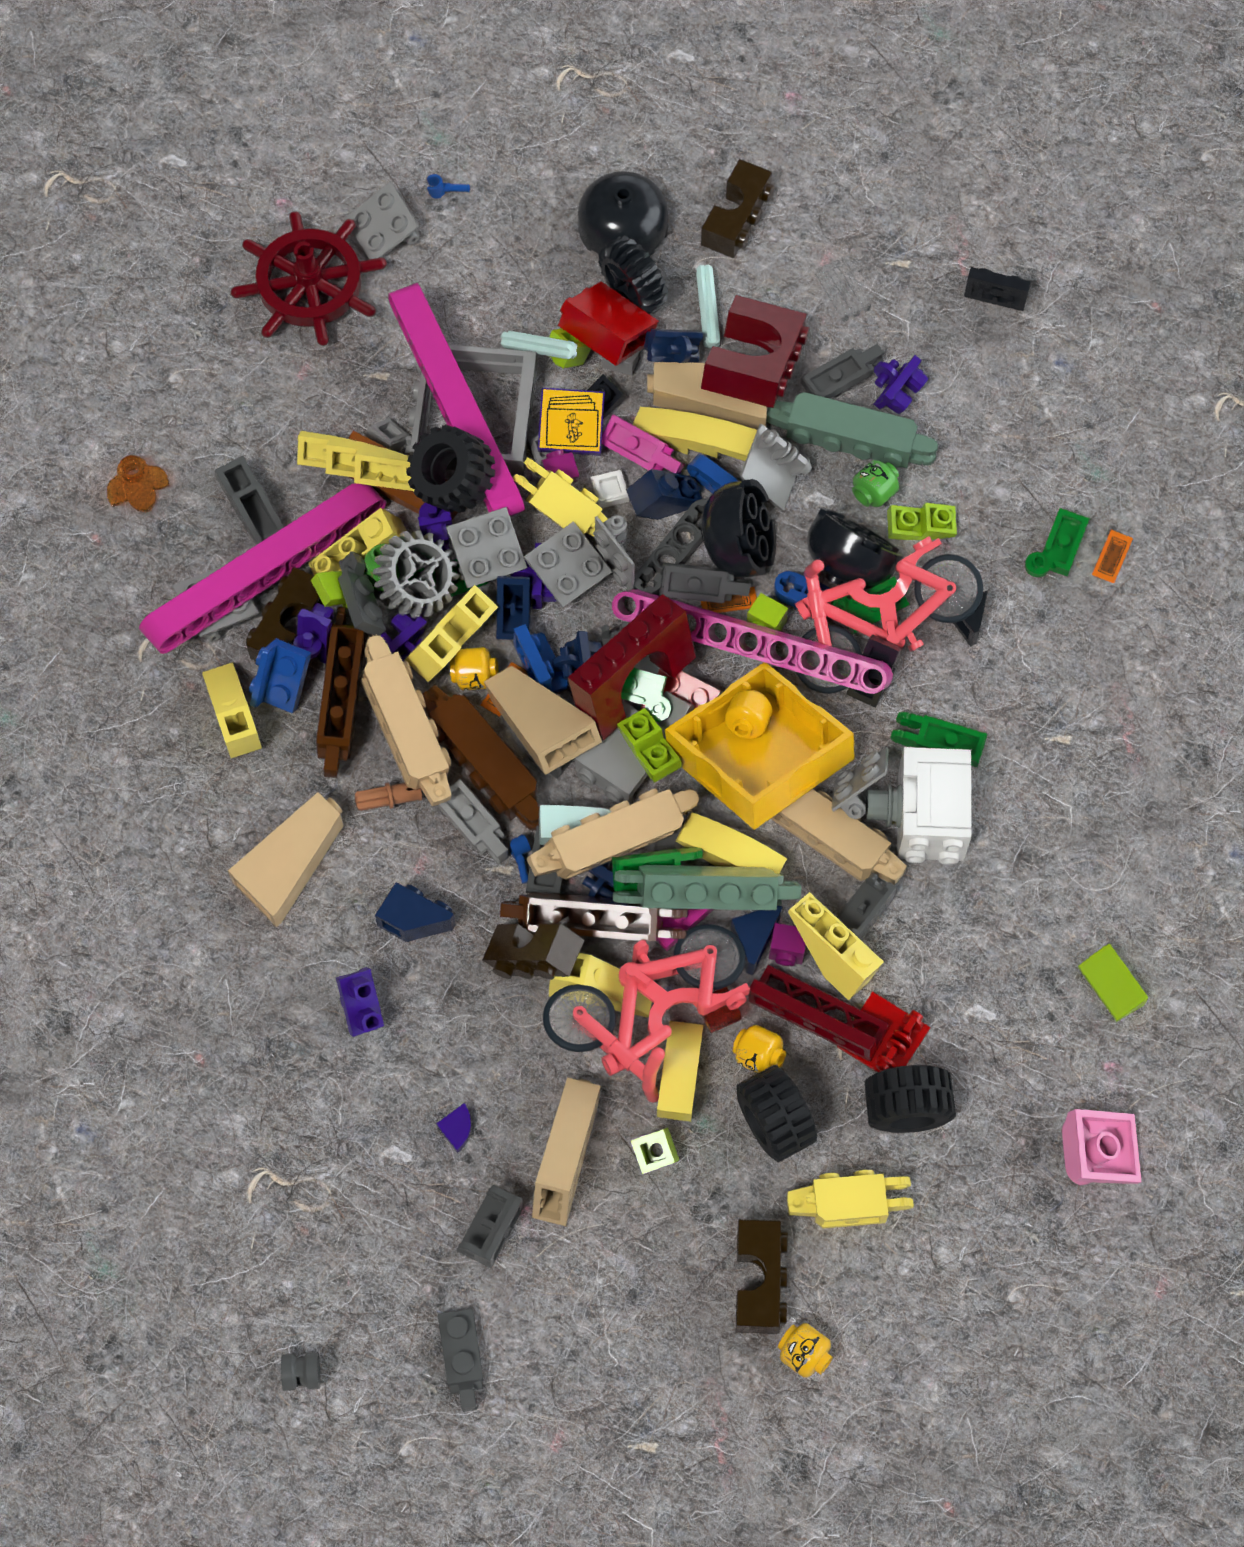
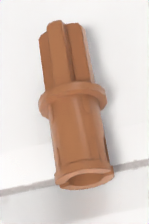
M388 782L385 783L384 787L357 791L355 793V803L360 811L389 806L392 809L395 804L417 800L422 801L421 788L414 790L407 787L405 783L390 785Z

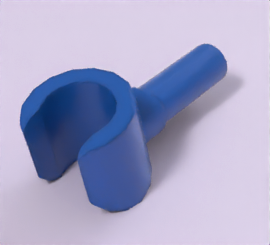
M437 174L427 177L428 184L430 185V187H427V190L433 198H441L445 192L450 191L470 192L469 184L443 183L442 178Z
M520 835L511 840L509 849L518 865L521 882L526 884L528 881V871L523 855L530 852L531 847L525 835Z

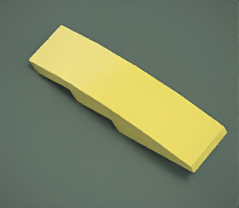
M640 407L633 422L634 426L667 443L675 451L688 455L689 450H693L714 458H718L719 453L742 461H746L757 432L756 429L718 418L651 407Z
M300 431L298 435L297 465L326 468L325 474L353 477L356 484L409 491L415 490L410 488L408 483L411 477L406 473V468L410 467V462H407V455L368 443L306 431Z

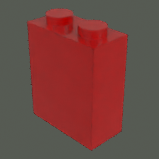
M600 281L590 288L586 287L573 298L569 297L565 300L560 309L562 315L558 326L617 366L630 356L644 349L647 331L656 329L659 321Z

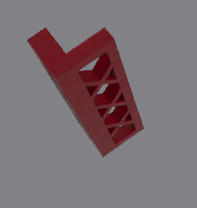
M767 965L759 981L754 979L749 987L748 997L750 1003L869 1062L889 1029L888 1023L770 965ZM773 977L783 982L787 993L768 986L767 983L770 978ZM790 986L797 990L791 991ZM807 994L814 998L817 1008H813L795 999V997ZM838 1009L844 1012L847 1023H843L824 1012ZM850 1016L856 1018L857 1020L852 1021ZM868 1024L878 1029V1031L872 1037L854 1027Z

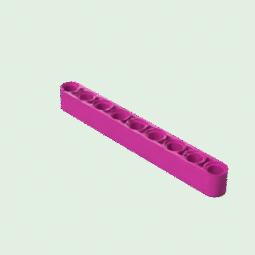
M414 283L388 293L392 311L446 424L482 439L484 444L488 445L491 449L489 455L493 456L495 464L491 466L495 470V477H491L490 483L493 485L490 490L486 489L484 492L486 497L483 500L488 512L507 507L509 516L525 511L520 492L419 284Z
M352 483L151 612L142 620L139 630L160 653L165 654L172 651L281 580L285 575L290 574L293 567L299 568L318 556L379 508L384 509L386 500L371 485Z
M638 589L627 590L618 593L614 597L612 610L617 618L631 622L659 596ZM627 596L635 601L636 608L633 613L625 608L624 603ZM672 600L686 610V614H690L695 618L696 628L694 631L690 630L692 641L871 694L878 693L887 688L893 679L891 668L883 661ZM717 623L724 625L727 630V636L724 640L719 639L715 634ZM748 632L753 633L757 637L758 645L755 649L748 647L745 642V636ZM778 641L788 646L789 653L786 658L780 657L776 652ZM809 650L819 655L820 663L818 667H813L807 662L806 655ZM839 660H845L850 664L851 673L849 676H843L839 673L837 669ZM870 669H876L881 673V685H874L869 681L868 673Z

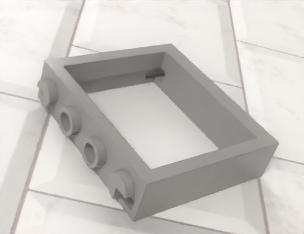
M448 344L459 368L462 370L521 375L511 454L501 455L511 475L518 474L524 476V462L527 455L538 368L537 352ZM418 363L417 373H421L420 381H415L413 387V399L417 400L416 408L410 409L409 426L413 427L412 436H406L405 454L410 455L414 453L412 447L415 442L419 444L421 442L420 436L426 433L432 395ZM457 457L451 460L446 470H456Z

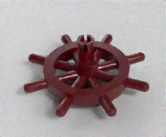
M293 211L289 215L292 231L275 239L267 248L251 239L243 241V249L259 258L256 267V282L235 286L231 289L230 294L233 298L260 295L265 307L273 314L261 330L263 337L270 338L282 322L295 326L314 327L318 344L325 346L329 342L326 324L340 318L350 308L367 317H373L376 314V309L373 305L358 298L361 288V274L384 269L387 266V261L383 257L358 261L355 251L345 241L355 229L356 223L353 219L345 220L334 234L321 229H304L300 213ZM314 248L322 249L317 258H314ZM294 252L296 262L293 263L284 257ZM334 255L344 263V265L325 268ZM275 267L290 274V276L270 279ZM347 277L343 289L327 281ZM294 287L284 301L273 292ZM319 292H323L333 299L321 305ZM303 295L307 296L309 307L295 306Z

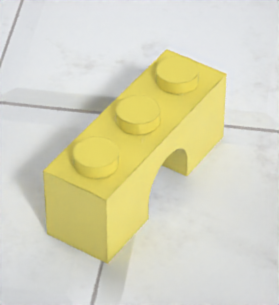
M474 585L407 656L405 661L429 682L447 665L462 648L461 646L483 625L498 606Z

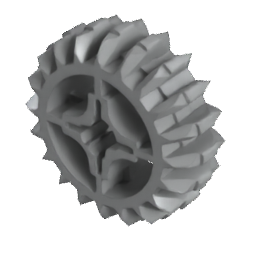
M416 530L412 534L409 531H404L400 533L399 537H391L388 541L389 544H384L380 548L383 555L376 556L374 560L380 566L372 572V574L380 577V580L375 582L374 587H382L384 590L380 595V599L383 600L389 597L391 601L388 608L394 609L399 606V615L404 616L410 612L411 618H418L421 614L423 617H429L433 611L437 613L443 610V604H448L452 600L449 593H454L458 589L451 582L457 580L460 576L456 572H452V568L457 566L458 562H450L448 558L453 550L447 549L443 551L444 540L439 539L433 543V533H427L423 536L421 530ZM410 550L423 554L429 560H421L416 553L412 554ZM396 563L400 570L398 579L396 576ZM424 568L423 571L418 573L419 575L416 578L408 581L415 571ZM434 570L436 574V584L432 578V573ZM404 588L412 589L416 595L420 594L423 599L411 596Z

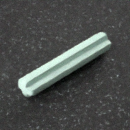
M699 265L696 269L703 345L706 348L718 347L720 345V332L713 267L711 265Z
M504 331L501 334V345L507 349L532 351L540 355L562 359H574L577 356V344L572 341L515 331Z

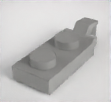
M458 780L450 786L451 799L437 806L474 850H477L481 855L487 851L499 865L509 857L507 854L508 849L501 842L505 838L501 831V826L462 780Z

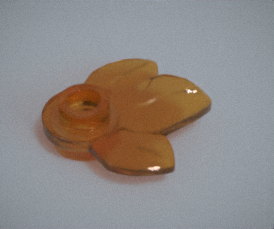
M135 455L126 456L118 464L117 475L108 483V501L112 507L128 501L137 511L149 512L156 501L155 490L168 487L169 480L165 471L160 467L147 465L145 460ZM131 470H138V472L133 475L128 474Z

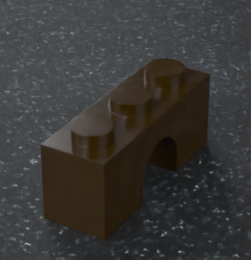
M741 159L738 160L727 180L726 199L738 204L739 207L723 209L716 205L713 206L701 228V246L731 258L735 257L739 248H745L749 239L750 232L748 231L751 225L756 226L762 214L761 207L763 203H768L773 195L775 186L771 185L772 171Z
M293 567L288 576L285 575L278 585V594L273 602L269 601L265 605L262 612V620L257 628L253 627L246 638L250 659L256 661L260 649L268 646L276 638L293 645L297 635L284 628L285 624L290 619L298 617L302 608L311 611L316 603L323 605L311 582L314 575Z
M561 923L539 924L535 935L519 924H497L482 961L493 967V973L506 979H511L512 976H520L525 979L541 976L550 980L554 979V977H569L584 939Z
M738 1220L737 1262L752 1263L758 1266L763 1272L764 1282L754 1290H737L735 1333L778 1334L780 1324H786L787 1302H780V1288H787V1267H781V1253H787L788 1233L781 1232V1221Z

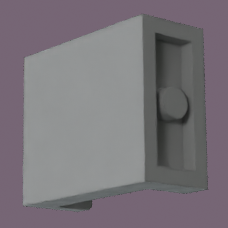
M622 701L626 718L638 712V710ZM659 725L662 729L663 737L666 740L665 728ZM618 728L606 739L602 740V743L575 758L577 776L584 783L590 786L595 784L603 789L604 794L615 803L628 800L629 804H631L634 792L648 776Z

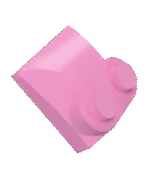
M1080 1109L1068 1112L1062 1127L1065 1169L1067 1175L1074 1183L1078 1185H1087L1092 1182L1141 1183L1134 1114Z

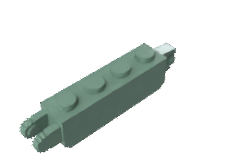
M806 392L796 395L794 403L776 401L774 408L768 407L766 422L787 430L786 438L793 439L800 444L809 443L821 446L828 451L852 454L862 460H878L884 464L889 462L895 468H907L909 462L928 466L936 460V451H938L937 441L932 439V437L928 438V436L917 434L918 426L912 419Z
M639 866V870L615 871L614 880L621 883H638L637 891H615L613 893V901L617 903L640 904L642 908L777 910V906L782 905V900L801 899V885L799 882L784 880L783 874H776L772 869L764 867Z

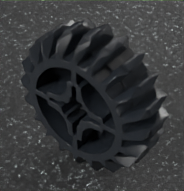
M626 236L618 237L607 243L606 247L598 254V263L601 267V274L606 279L605 283L648 314H654L661 309V306L668 300V288L665 285L666 280L661 275V270L656 266V261H653L649 256V252H645L642 245L637 244L635 240L629 239Z

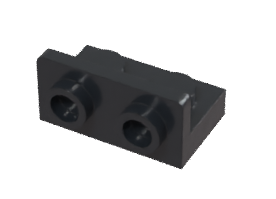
M971 267L964 297L1024 311L1031 281L1014 275L1007 276L995 273L986 268L978 269Z

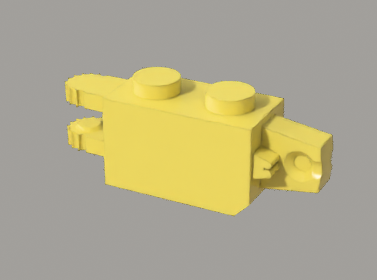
M527 457L524 464L529 470L540 475L541 479L534 487L522 475H514L513 480L530 493L525 501L560 527L565 528L574 521L583 534L587 533L594 537L595 517L598 516L602 523L608 520L601 512L603 509L596 504L599 498L585 488L579 492L571 486L574 480L560 469L556 473L545 470Z
M873 1170L856 1171L853 1173L854 1176L840 1177L839 1173H825L819 1175V1179H814L812 1186L787 1192L788 1213L795 1216L815 1217V1222L823 1229L886 1223L889 1216L888 1212L903 1211L914 1207L913 1198L887 1199L886 1190H901L910 1187V1177L884 1178V1173L874 1174Z

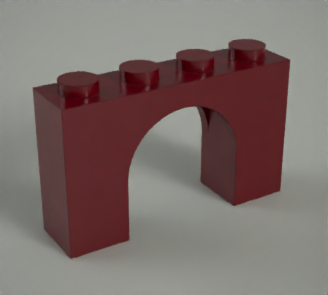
M736 295L728 311L724 337L759 346L770 354L751 356L713 346L704 365L701 389L774 408L777 398L784 397L788 380H791L794 372L795 362L798 363L802 346L806 344L810 327L805 326L807 314Z
M664 594L660 595L567 677L576 708L592 717L602 740L606 739L618 728L617 723L626 719L621 700L622 688L629 673L640 660L649 655L650 661L674 678L696 658L686 610Z

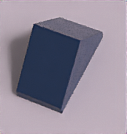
M497 576L498 608L496 639L514 640V628L526 624L529 630L531 611L530 577Z
M777 906V910L754 911L733 918L731 921L730 931L739 938L744 947L746 958L744 968L746 973L752 976L773 935L774 925L781 918L782 906Z

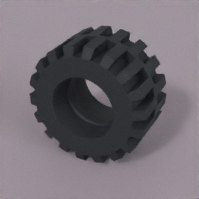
M442 425V428H431L430 434L424 433L421 435V442L419 444L415 442L412 447L414 453L409 455L407 462H410V467L406 468V473L411 477L408 483L410 488L415 489L413 493L422 501L452 513L454 511L458 513L465 512L466 507L469 509L476 507V501H483L486 497L484 492L486 489H491L493 485L490 483L491 477H495V470L491 468L495 464L493 456L489 455L491 452L489 446L484 444L482 439L449 425ZM457 457L456 470L452 477L445 482L446 468L451 460Z
M773 1065L737 1084V1099L745 1120L760 1146L772 1159L781 1162L817 1141L816 1126L804 1098L788 1074L777 1065Z
M929 1065L900 1066L877 1072L864 1081L868 1124L877 1130L891 1133L920 1132L943 1126L956 1117L952 1077L948 1070Z

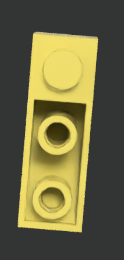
M379 508L308 564L314 576L316 573L341 571L339 561L343 560L351 551L360 554L364 560L365 555L374 546L389 544L388 541L391 537H399L400 533L407 530L399 517Z
M233 662L202 672L230 758L262 749Z
M810 892L789 909L788 913L824 978L845 998L850 1000L869 983L884 961Z
M579 953L569 977H554V979L550 980L549 997L566 986L588 985L602 991L612 1002L615 1011L621 1012L624 986L619 982L618 974L620 969L592 955ZM638 991L635 1015L649 1017L652 1001ZM575 992L560 998L607 1009L601 1000L588 993Z

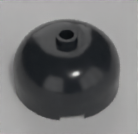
M629 171L608 173L591 183L581 197L578 207V231L583 244L590 252L593 250L599 254L611 240L626 236L629 239L635 240L637 244L642 245L643 250L649 252V256H651L667 236L669 215L666 199L659 187L641 174Z
M755 479L735 481L722 485L711 494L703 511L701 535L707 553L717 568L727 571L735 577L744 578L766 575V567L772 566L775 560V520H769L768 510L764 502L769 500L763 486Z
M821 507L809 528L807 546L812 559H818L824 563L823 570L827 572L826 578L837 585L862 578L866 582L864 589L873 588L890 579L896 571V564L905 555L898 553L899 549L864 525L860 526L848 519L845 521L843 520L845 518L843 514Z

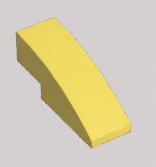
M693 812L689 814L676 839V842L685 848H702V858L714 866L764 867L772 869L776 874H780L787 860L786 857L753 838Z
M670 1021L669 1026L672 1029V1034L667 1038L657 1117L691 1122L704 1025Z

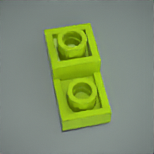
M925 503L922 508L891 505L887 510L888 539L923 540L930 536L931 540H935L938 538H951L957 535L955 506Z
M342 571L316 573L311 579L324 607L342 604L346 610L348 609L338 580L342 575Z
M645 708L617 723V727L626 743L654 783L682 767L681 759L665 740L662 729Z

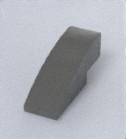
M244 456L215 469L217 481L256 545L284 528Z

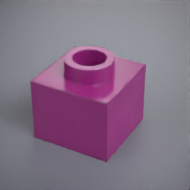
M557 450L545 455L546 459L541 461V467L554 473L560 469L574 480L572 483L577 482L579 473L573 452L564 454V450Z
M775 923L769 959L775 960L777 964L782 966L802 965L806 944L796 926Z

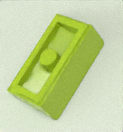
M1110 944L1105 945L1078 965V969L1116 1022L1146 1004L1148 1000L1147 994Z

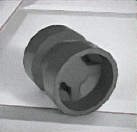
M319 1352L307 1353L304 1357L298 1358L294 1354H282L281 1381L283 1391L295 1390L298 1386H305L308 1389H320L321 1368Z

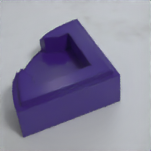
M464 1103L436 1123L438 1129L457 1153L466 1145L471 1131V1118Z

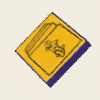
M542 388L538 452L564 450L565 454L573 452V454L601 456L605 392Z

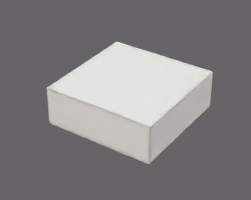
M621 470L591 477L594 495L599 498L597 505L601 508L629 502V496L626 491L627 487Z

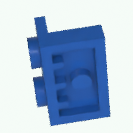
M526 624L514 628V648L527 675L553 693L567 689L568 682L564 679L563 672L553 670L552 661L556 657L545 634L542 632L530 634Z
M277 638L268 646L262 647L256 658V665L259 666L257 675L253 678L249 687V693L252 694L250 706L257 708L262 702H265L293 714L299 706L311 652Z

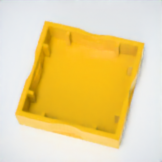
M765 662L732 683L718 697L698 706L665 729L666 741L681 759L682 768L754 830L854 760V733L822 707L806 699L795 685ZM745 690H755L762 693L771 703L773 710L765 732L760 737L754 739H744L736 736L729 730L725 722V715L733 697L738 692Z

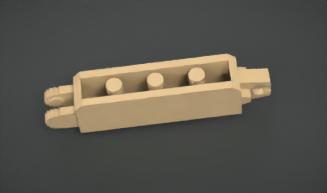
M377 634L375 636L372 635V637L367 639V647H365L364 651L367 665L364 669L361 683L407 787L414 790L421 788L432 806L447 802L452 796L447 780L449 766H451L450 756L445 747L440 748L436 738L438 737V730L432 718L428 719L423 708L426 705L421 691L414 689L411 682L413 674L407 661H402L399 652L391 654L387 643H385L386 640L383 639L384 637L377 636Z
M657 788L647 791L639 796L640 801L630 805L628 800L611 807V813L600 817L599 813H594L583 818L580 821L582 825L571 829L569 825H565L551 832L552 838L544 847L527 858L528 864L535 877L556 872L559 877L566 880L612 861V857L624 856L673 835L675 830L681 828L684 820L683 816L698 805L699 794L694 789L690 790V788L673 795L670 788L658 793Z
M810 790L771 818L859 881L866 880L871 873H875L879 878L895 885L906 871L907 865L890 851L891 842L888 841L887 836L882 831L876 828L870 829L861 822L860 818H850L841 808L833 812V799L823 791Z

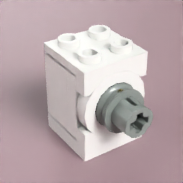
M904 747L898 769L897 788H893L888 784L887 791L867 790L866 820H883L886 823V827H889L891 824H895L898 827L897 857L899 859H905L910 863L939 860L940 863L948 865L964 861L971 840V750Z

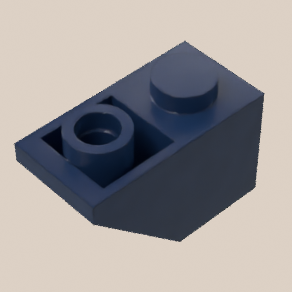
M650 469L626 489L636 516L655 520L687 511L695 501L702 499L699 493V486L693 477Z
M397 882L375 914L378 927L405 942L452 931L456 923L454 913H452L453 910L447 904L439 900L432 902L424 898V894L418 888L409 884L404 887Z

